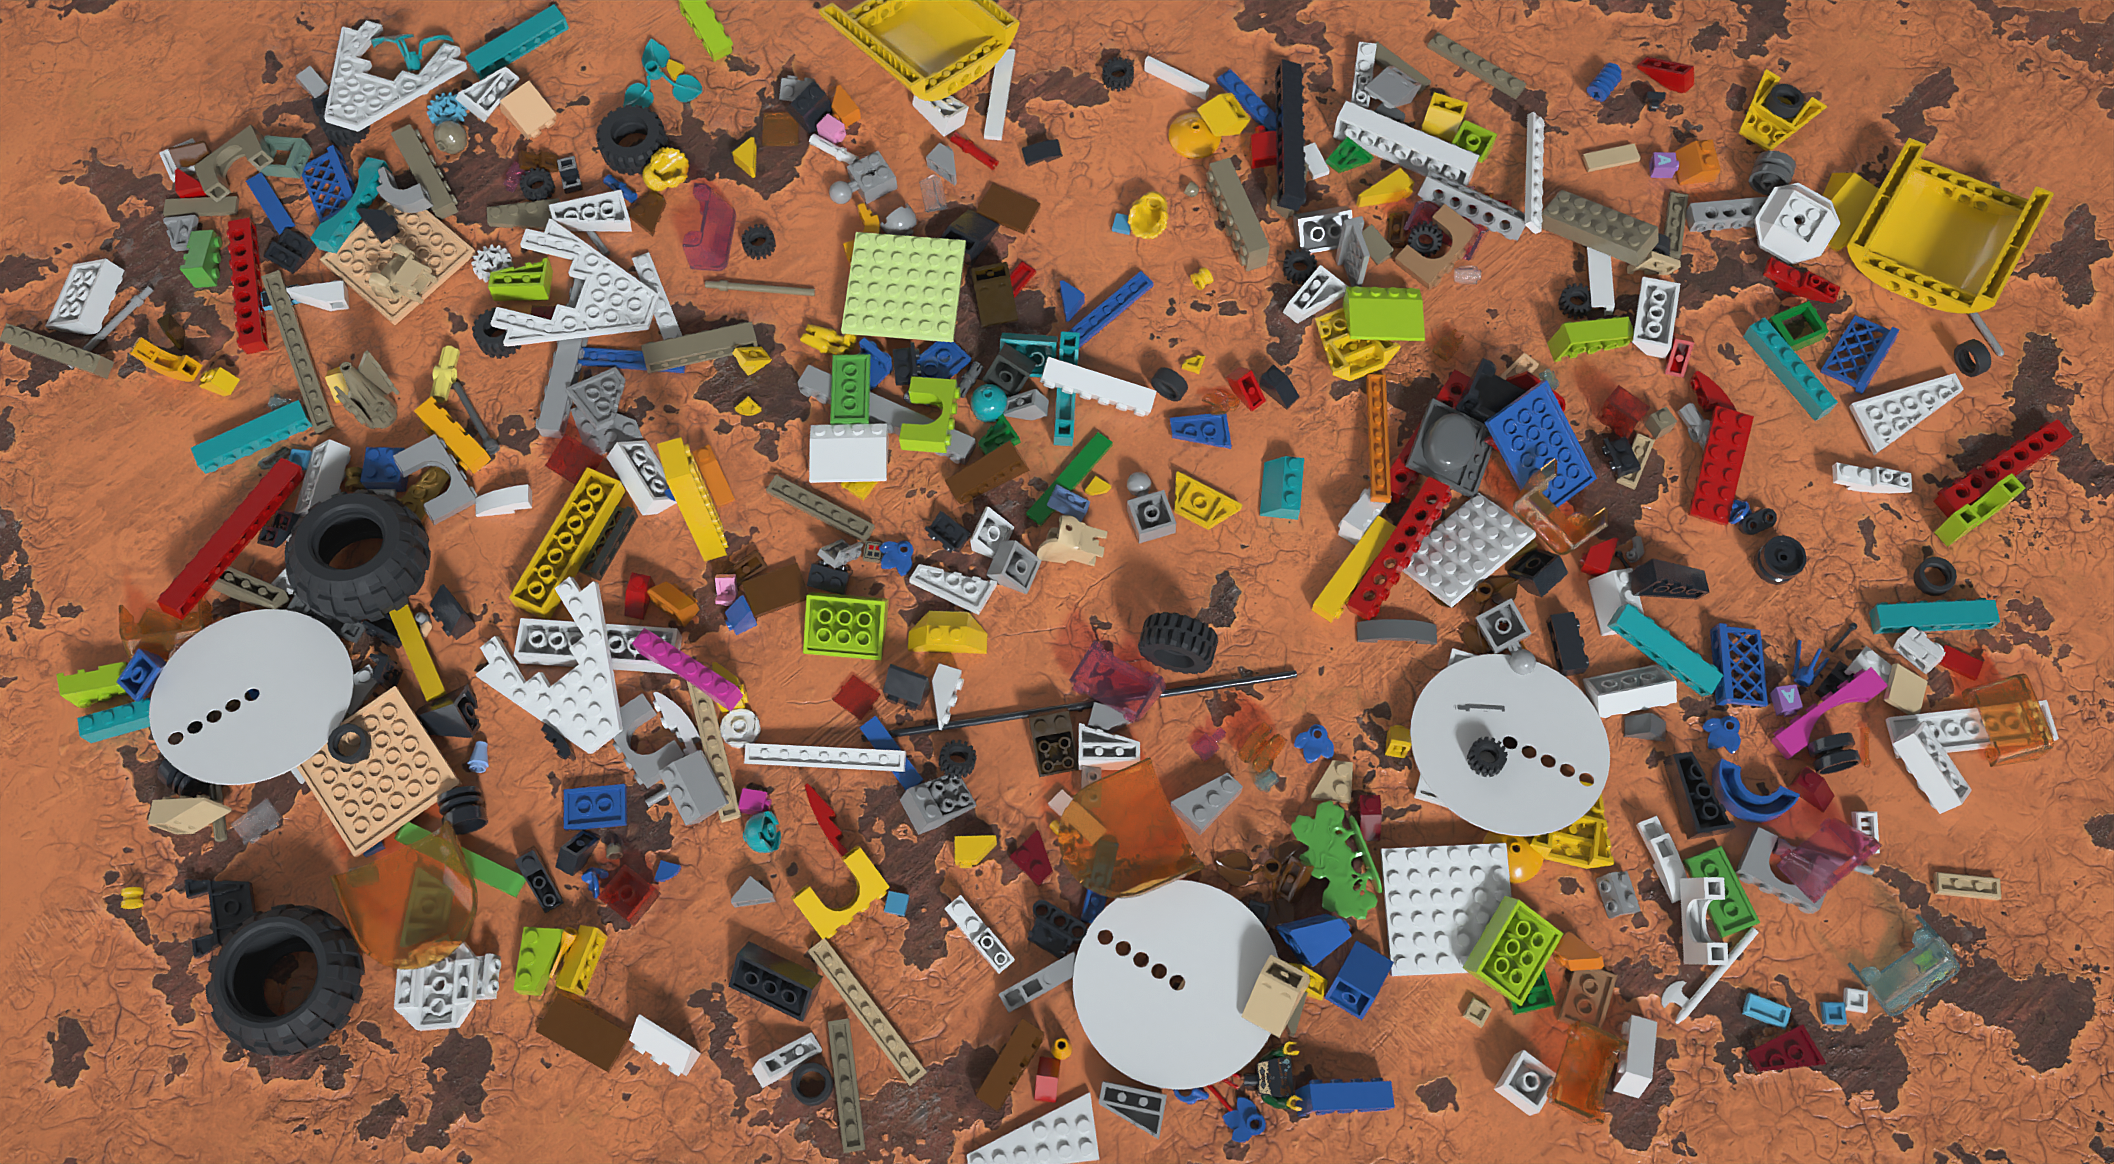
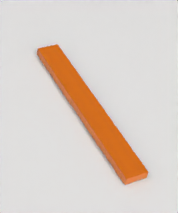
M1367 374L1370 502L1390 503L1391 486L1386 375Z

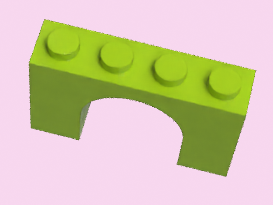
M911 377L909 387L911 403L935 405L942 410V414L936 421L930 424L902 423L899 436L901 450L947 453V448L952 443L950 432L955 427V419L953 417L958 411L956 401L960 399L961 389L957 386L955 379Z
M2011 473L1973 505L1966 504L1953 513L1934 533L1947 547L2006 507L2025 487Z

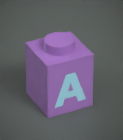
M1654 152L1649 161L1650 178H1672L1675 171H1678L1679 168L1676 153Z
M1796 684L1776 687L1770 693L1776 716L1792 717L1797 715V712L1803 707Z

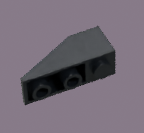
M532 846L517 854L515 862L543 911L547 913L563 904L564 901L536 847Z

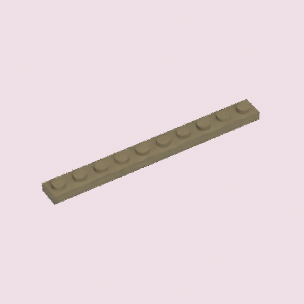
M277 270L261 276L314 431L320 433L333 428L335 425L292 301L286 291L287 287L282 273Z

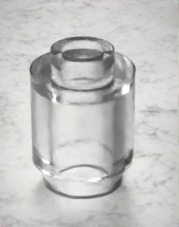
M1459 266V268H1454V283L1477 284V281H1481V269H1478L1477 266Z

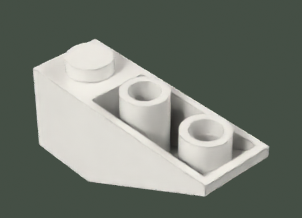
M343 280L286 288L291 299H295L297 302L328 311L349 309L348 289Z
M943 664L938 665L932 679L939 730H942L944 724H948L951 715L949 710L955 706L957 690H961L964 683L962 670Z

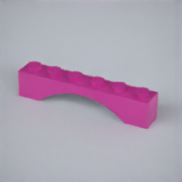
M645 628L632 642V645L641 655L678 674L729 711H732L743 697V694L736 685Z
M1872 667L1866 671L1862 668L1853 675L1855 678L1850 683L1848 680L1844 681L1837 687L1839 691L1835 694L1829 692L1821 698L1823 701L1817 706L1814 703L1805 710L1807 712L1806 715L1803 717L1798 715L1790 721L1791 726L1786 729L1782 726L1773 733L1775 737L1771 742L1786 760L1808 745L1813 726L1824 712L1844 703L1868 702L1888 687Z

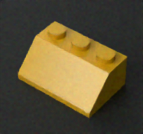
M580 925L575 941L572 943L570 950H567L565 953V963L562 970H559L556 975L555 986L584 997L608 936L599 928Z

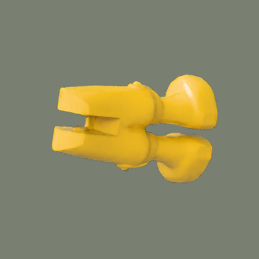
M808 324L805 329L808 334L803 333L800 339L801 342L819 350L820 353L850 355V350H853L855 347L857 335L845 334L840 336L833 329ZM831 343H837L841 346L837 347L832 345Z

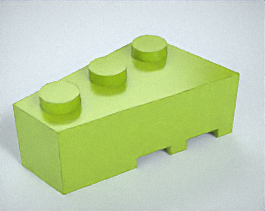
M548 257L543 258V261L538 263H525L526 266L514 269L513 266L491 272L488 288L493 300H549L553 270Z
M125 661L98 666L99 670L85 672L84 669L77 670L78 674L64 676V673H58L56 675L60 696L78 708H87L93 703L109 701L112 697L118 695H128L116 682L128 663Z
M524 927L514 991L521 995H542L560 952L564 929Z

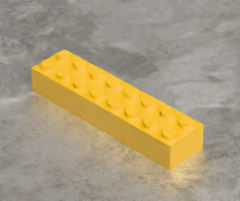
M588 467L586 468L510 594L509 599L516 607L545 620H550L561 601L554 588L568 577L575 578L615 507L626 492L621 481Z

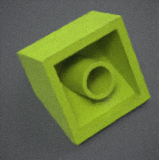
M1464 120L1451 144L1479 155L1478 162L1483 163L1494 146L1497 134Z

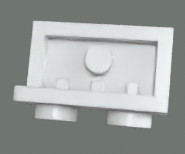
M486 953L485 956H476L479 959L476 1000L496 999L499 989L498 980L499 970L501 969V956Z

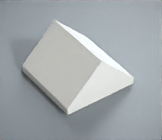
M986 507L970 539L972 551L994 558L1000 542L1009 540L1014 526L991 508Z

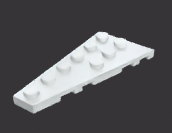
M1954 373L1852 403L1849 408L1873 455H1876L1961 393L1963 387Z

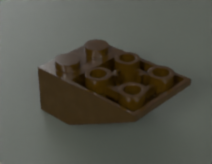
M1002 262L972 268V278L982 327L1017 321L1018 314L1008 263Z
M1064 707L1028 714L1039 777L1079 770L1068 708Z

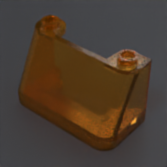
M2015 674L1967 688L1962 692L1963 702L1970 708L1977 707L1991 743L1987 745L1984 751L1985 758L1989 761L1990 767L2038 760L2053 748L2054 739L2026 674Z
M1579 1020L1574 1024L1571 1023L1568 1027V1039L1553 1085L1547 1091V1097L1549 1098V1103L1589 1126L1603 1125L1606 1114L1601 1112L1600 1109L1605 1107V1104L1602 1103L1613 1065L1619 1062V1058L1616 1057L1620 1051L1626 1052L1629 1041L1583 1020Z

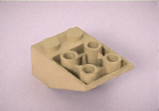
M197 795V798L180 796L179 799L163 797L162 800L152 801L148 824L173 834H193L232 811V808L225 806L222 801L210 800V797L206 795Z
M1270 954L1259 974L1241 1017L1280 1038L1310 983L1309 974Z

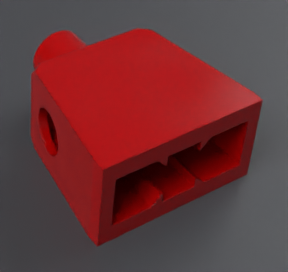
M1257 126L1255 134L1250 135L1251 169L1277 165L1276 132H1266L1265 126Z

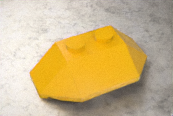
M929 611L909 631L908 651L987 654L988 634L969 612Z

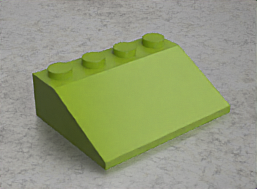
M1346 287L1343 309L1350 339L1425 340L1423 300L1420 289Z
M815 592L807 594L803 654L882 660L889 599Z
M1504 896L1462 968L1509 1000L1522 1006L1563 933L1519 899Z

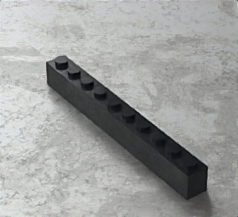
M1282 59L1275 70L1277 206L1298 211L1301 205H1304L1307 198L1305 194L1306 180H1304L1306 171L1304 159L1306 154L1304 152L1305 139L1303 138L1305 125H1303L1304 98H1302L1304 90L1302 85L1303 72L1301 64Z

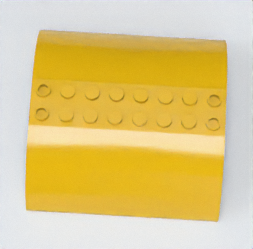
M866 0L847 12L842 11L833 2L819 10L820 16L829 25L916 97L924 101H937L946 98L987 73L1005 54L1019 27V21L993 0Z
M1908 138L1847 245L1851 260L1867 278L1877 285L1925 306L1951 313H1976L1995 306L2054 193L2036 186L2029 199L2023 198L1922 159L1921 156L1927 144Z

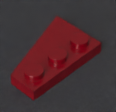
M1803 1024L1746 1052L1757 1073L1827 1064Z

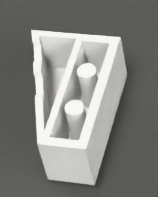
M1631 1015L1627 1022L1624 1021L1621 1029L1623 1039L1619 1048L1620 1055L1613 1091L1639 1098L1651 1082L1657 1032L1656 1021Z

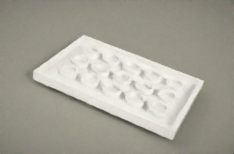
M1477 493L1476 497L1468 500L1433 529L1427 537L1423 538L1420 549L1417 553L1414 552L1409 566L1406 569L1404 568L1403 572L1452 608L1477 587L1479 583L1484 581L1534 539L1536 532L1480 493Z

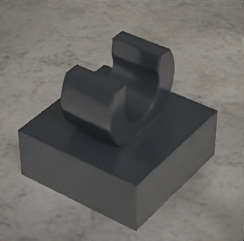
M1648 91L1643 96V103H1649L1648 111L1656 112V109H1659V104L1665 100L1666 92Z

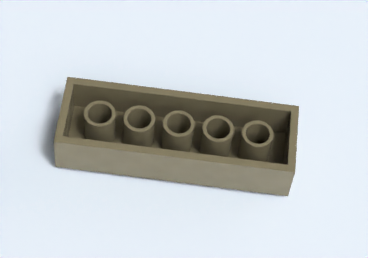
M1230 157L1210 163L1207 172L1208 180L1205 183L1208 192H1211L1213 205L1218 208L1219 218L1226 225V234L1232 239L1234 251L1238 252L1240 265L1244 266L1246 272L1266 266L1270 245Z
M1561 190L1542 211V229L1636 267L1641 264L1658 243L1657 226Z

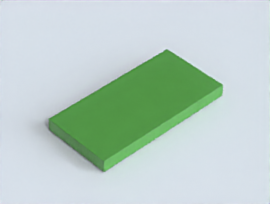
M870 354L833 355L831 425L869 424Z
M1722 846L1682 861L1690 878H1724L1725 899L1712 900L1707 907V912L1720 938L1760 923Z

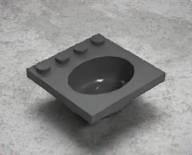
M1432 398L1428 403L1405 466L1426 477H1432L1450 486V489L1471 499L1476 497L1493 447L1484 442L1485 438L1491 437V434L1485 424Z

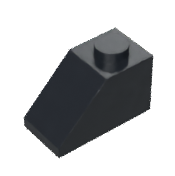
M363 208L356 210L381 244L400 232L396 226L399 223L393 215L389 216L385 210Z
M1274 364L1261 376L1259 387L1286 410L1300 398L1288 376Z
M585 830L580 831L560 847L555 867L566 874L574 876L585 866L598 845L600 838Z

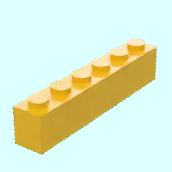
M1379 515L1316 599L1312 607L1313 612L1330 623L1335 618H1340L1344 612L1343 606L1350 600L1353 592L1361 583L1396 526Z

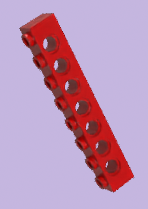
M250 217L228 221L226 233L230 241L228 251L231 255L229 264L233 272L231 282L234 285L232 296L236 304L233 309L237 317V322H235L239 336L236 339L237 345L246 354L269 350L266 315L261 297L263 285L257 227Z
M1454 369L1435 400L1456 410L1458 401L1471 377ZM1421 422L1390 468L1391 500L1397 504L1401 498H1406L1410 491L1409 485L1411 483L1415 484L1419 477L1418 472L1405 465ZM1397 478H1400V479H1402L1404 482H1399V481H1397L1396 479H1397Z
M2058 419L2052 423L2047 421L2039 427L2038 432L2033 430L2024 437V441L2017 440L2010 446L2011 449L2008 451L2003 449L1995 455L1997 458L1994 460L1989 458L1983 462L1980 469L1973 468L1966 474V478L1959 477L1952 483V487L1948 488L1945 486L1937 492L1939 496L1933 502L1949 518L1966 504L1972 505L1998 482L2011 473L2017 476L2065 445L2073 435Z
M1428 477L1348 601L1347 606L1350 612L1367 621L1377 616L1380 605L1388 599L1392 586L1399 582L1401 572L1409 566L1412 555L1420 549L1421 541L1429 535L1434 521L1440 518L1444 505L1449 504L1452 498L1450 486L1432 477ZM1430 500H1436L1435 503L1428 504ZM1426 516L1423 520H1418V517ZM1412 531L1416 532V533H1415L1414 535H1412V536H1408V535H1407L1409 532H1412ZM1401 547L1406 548L1402 552H1397V550ZM1390 563H1394V564H1395L1394 567H1392V568H1387V565H1388V564H1390ZM1380 579L1385 580L1382 584H1376ZM1370 595L1375 596L1372 600H1366Z

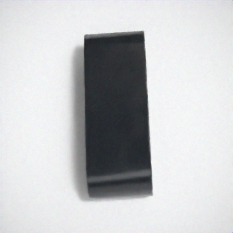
M1038 900L1034 903L1032 909L1035 920L1037 917L1073 938L1075 944H1081L1082 939L1087 934V927L1083 922L1046 900ZM1039 907H1045L1048 912L1045 915H1038L1036 910ZM1056 918H1063L1066 922L1063 926H1056L1054 920ZM1079 928L1084 933L1080 937H1075L1072 931Z

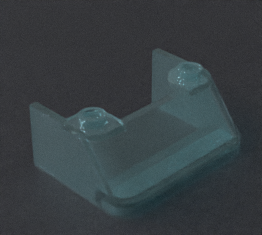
M1919 914L1915 917L1923 928L1916 931L1913 935L1912 943L1915 947L1881 971L1873 966L1866 967L1859 972L1851 962L1847 964L1862 985L1889 1016L1901 1014L1955 976L1960 970V964L1941 937Z

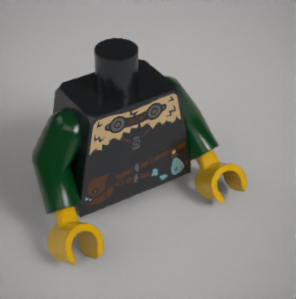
M1287 1042L1285 1046L1271 1049L1261 1056L1259 1062L1255 1065V1073H1243L1244 1086H1256L1257 1096L1261 1097L1263 1102L1273 1108H1291L1301 1111L1302 1108L1295 1106L1296 1101H1302V1098L1294 1096L1291 1056H1288L1297 1055L1299 1051H1291V1046L1297 1044L1296 1042Z

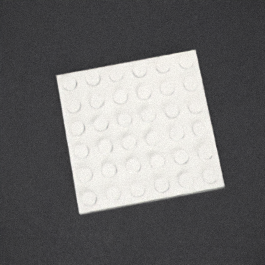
M1506 843L1380 849L1389 960L1394 962L1390 969L1391 976L1468 973L1462 968L1504 896L1511 897Z

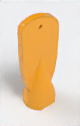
M566 927L562 933L560 952L550 973V978H553L564 954L579 933L572 927Z

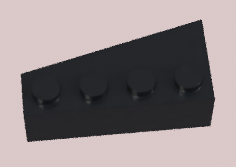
M1652 558L1643 565L1636 566L1635 570L1628 573L1633 596L1697 600L1710 593L1705 571Z

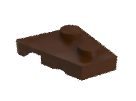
M652 190L628 211L629 218L653 236L657 222H660L661 213L664 211L667 203L664 198Z

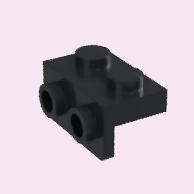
M940 511L932 524L924 528L929 532L927 535L934 541L939 540L943 543L942 547L950 553L952 551L960 552L972 535L969 530L944 511Z
M818 559V561L811 563L807 586L846 595L849 577L853 574V570L848 569L847 565L834 568L830 564L825 563L823 559Z
M385 614V618L372 622L363 621L362 624L368 636L381 639L382 643L388 647L394 646L399 649L402 646L390 615Z

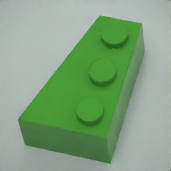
M214 230L191 231L187 248L190 249L188 254L183 256L186 262L185 265L180 266V270L195 288L217 286V281L220 278L218 268L221 262L220 247H222V240Z

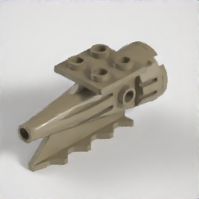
M368 350L364 352L358 370L351 363L343 362L340 365V370L348 386L349 393L346 395L336 385L334 389L338 393L336 395L337 399L349 413L355 415L354 417L362 425L365 424L370 429H384L392 425L397 418L398 405L388 394L393 391L398 395L400 392L394 387V384L387 377L388 375L381 369V365Z

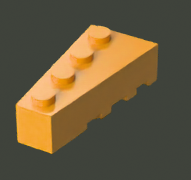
M432 396L414 410L424 425L422 429L429 436L435 434L438 439L442 438L448 449L446 452L460 461L458 464L465 471L469 469L475 474L491 460L487 452L469 434L466 435L467 433L457 421L455 422L444 408H440Z

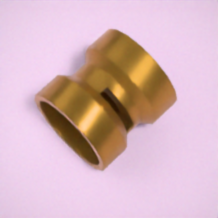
M350 467L345 470V477L347 478L345 489L347 491L365 490V487L360 482L363 468Z

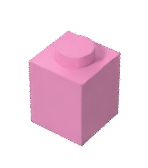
M829 114L816 125L818 135L835 145L845 138L844 124Z

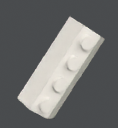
M1648 277L1642 278L1632 342L1646 355L1666 358L1671 349L1680 283Z
M329 439L313 448L294 513L299 514L300 517H305L309 513L308 509L319 501L322 503L332 498L331 495L341 493L339 487L345 478L344 470L351 458V455H349L350 447Z
M647 441L617 442L606 458L642 515L658 514L677 503L670 500L664 493L666 489H669V485L665 478L663 466Z
M1659 664L1583 679L1587 697L1602 718L1620 713L1627 714L1635 710H1647L1655 706H1667L1670 703L1677 702L1676 680Z
M1925 720L1897 737L1892 743L1894 751L1898 756L1902 757L1907 771L1914 775L1918 787L1928 796L1930 805L1937 809L1939 814L1962 805L1972 790Z

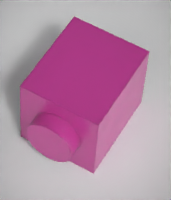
M743 788L738 808L741 813L755 815L760 812L770 811L772 800L767 792Z

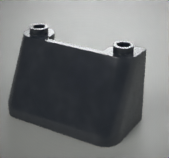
M1482 358L1461 395L1456 410L1485 424V421L1527 391L1495 375L1497 369L1495 364L1490 360Z

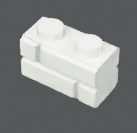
M1911 627L1903 634L1893 647L1894 650L1924 674H1927L1940 663L1946 653L1940 644L1933 643L1922 630H1917L1914 627Z

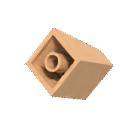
M527 81L500 100V111L527 140L531 137L533 139L538 137L542 133L541 130L545 127L548 129L556 123L555 112L530 81Z

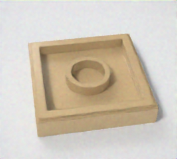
M1898 663L1892 664L1887 683L1888 687H1886L1883 700L1908 715L1920 714L1928 681Z

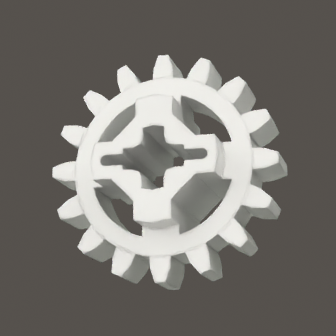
M491 245L489 249L484 246V251L478 250L479 255L473 256L475 261L471 262L475 275L479 279L483 278L484 282L489 280L491 272L513 266L510 253L507 252L506 248L502 249L500 245L496 248Z

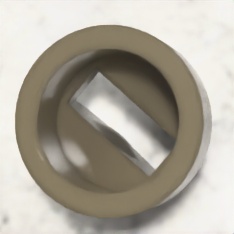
M1190 181L1184 194L1189 197H1195L1199 192L1198 185Z
M610 843L607 846V859L616 860L623 857V849L619 843L615 845Z

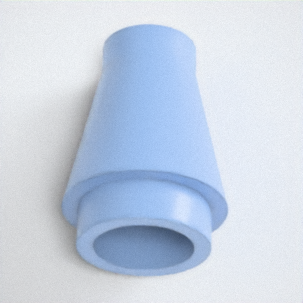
M477 741L468 762L470 771L483 773L488 768V744L486 742Z

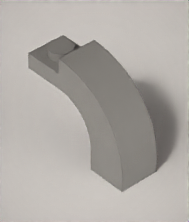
M385 167L378 169L380 175L378 179L381 185L376 187L377 191L395 209L405 213H416L433 206L429 191L420 183L405 190H398L393 174Z

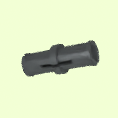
M974 361L968 372L963 374L962 381L958 385L961 389L960 398H964L971 386L975 385L976 378L984 369L982 365L979 367L980 363Z

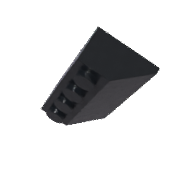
M748 941L737 954L728 987L803 1022L819 992L823 976Z

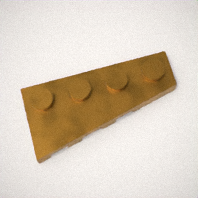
M432 466L416 485L413 484L408 489V492L401 499L398 498L404 506H407L418 516L422 524L428 517L423 504L442 495L451 481L448 473L436 466Z

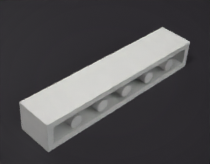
M1048 357L1040 382L1044 383L1045 387H1058L1064 393H1077L1083 399L1090 400L1093 398L1098 400L1099 404H1112L1118 410L1134 411L1135 415L1141 417L1148 416L1151 412L1156 395L1155 390Z

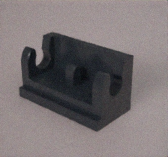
M1038 917L1027 940L1058 959L1065 957L1074 944L1073 938Z

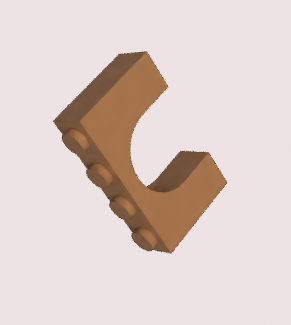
M1446 204L1436 212L1432 219L1433 224H1437L1438 228H1441L1452 240L1453 243L1449 252L1443 257L1429 259L1423 257L1407 244L1395 257L1396 265L1429 291L1433 286L1439 285L1442 280L1441 277L1445 273L1448 274L1453 269L1454 263L1458 259L1461 260L1465 256L1466 250L1470 246H1474L1479 240V229Z

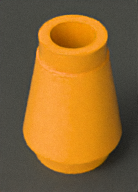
M1058 1038L1052 1043L1051 1052L1057 1059H1066L1072 1053V1044L1066 1038ZM1058 1044H1065L1066 1047L1064 1049H1059Z

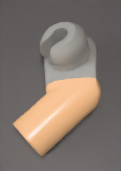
M418 612L415 615V621H418L419 631L423 640H425L432 629V623L426 613Z

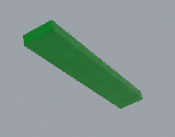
M1097 432L1026 512V516L1042 526L1055 511L1048 507L1047 503L1056 484L1072 492L1113 446V442Z

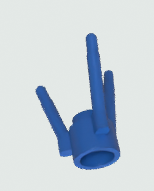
M1798 640L1795 665L1791 676L1795 677L1794 682L1798 685L1809 687L1813 685L1816 677L1829 661V658L1826 657L1814 672L1813 668L1822 651L1821 648H1818L1809 667L1802 666L1799 669L1802 641Z

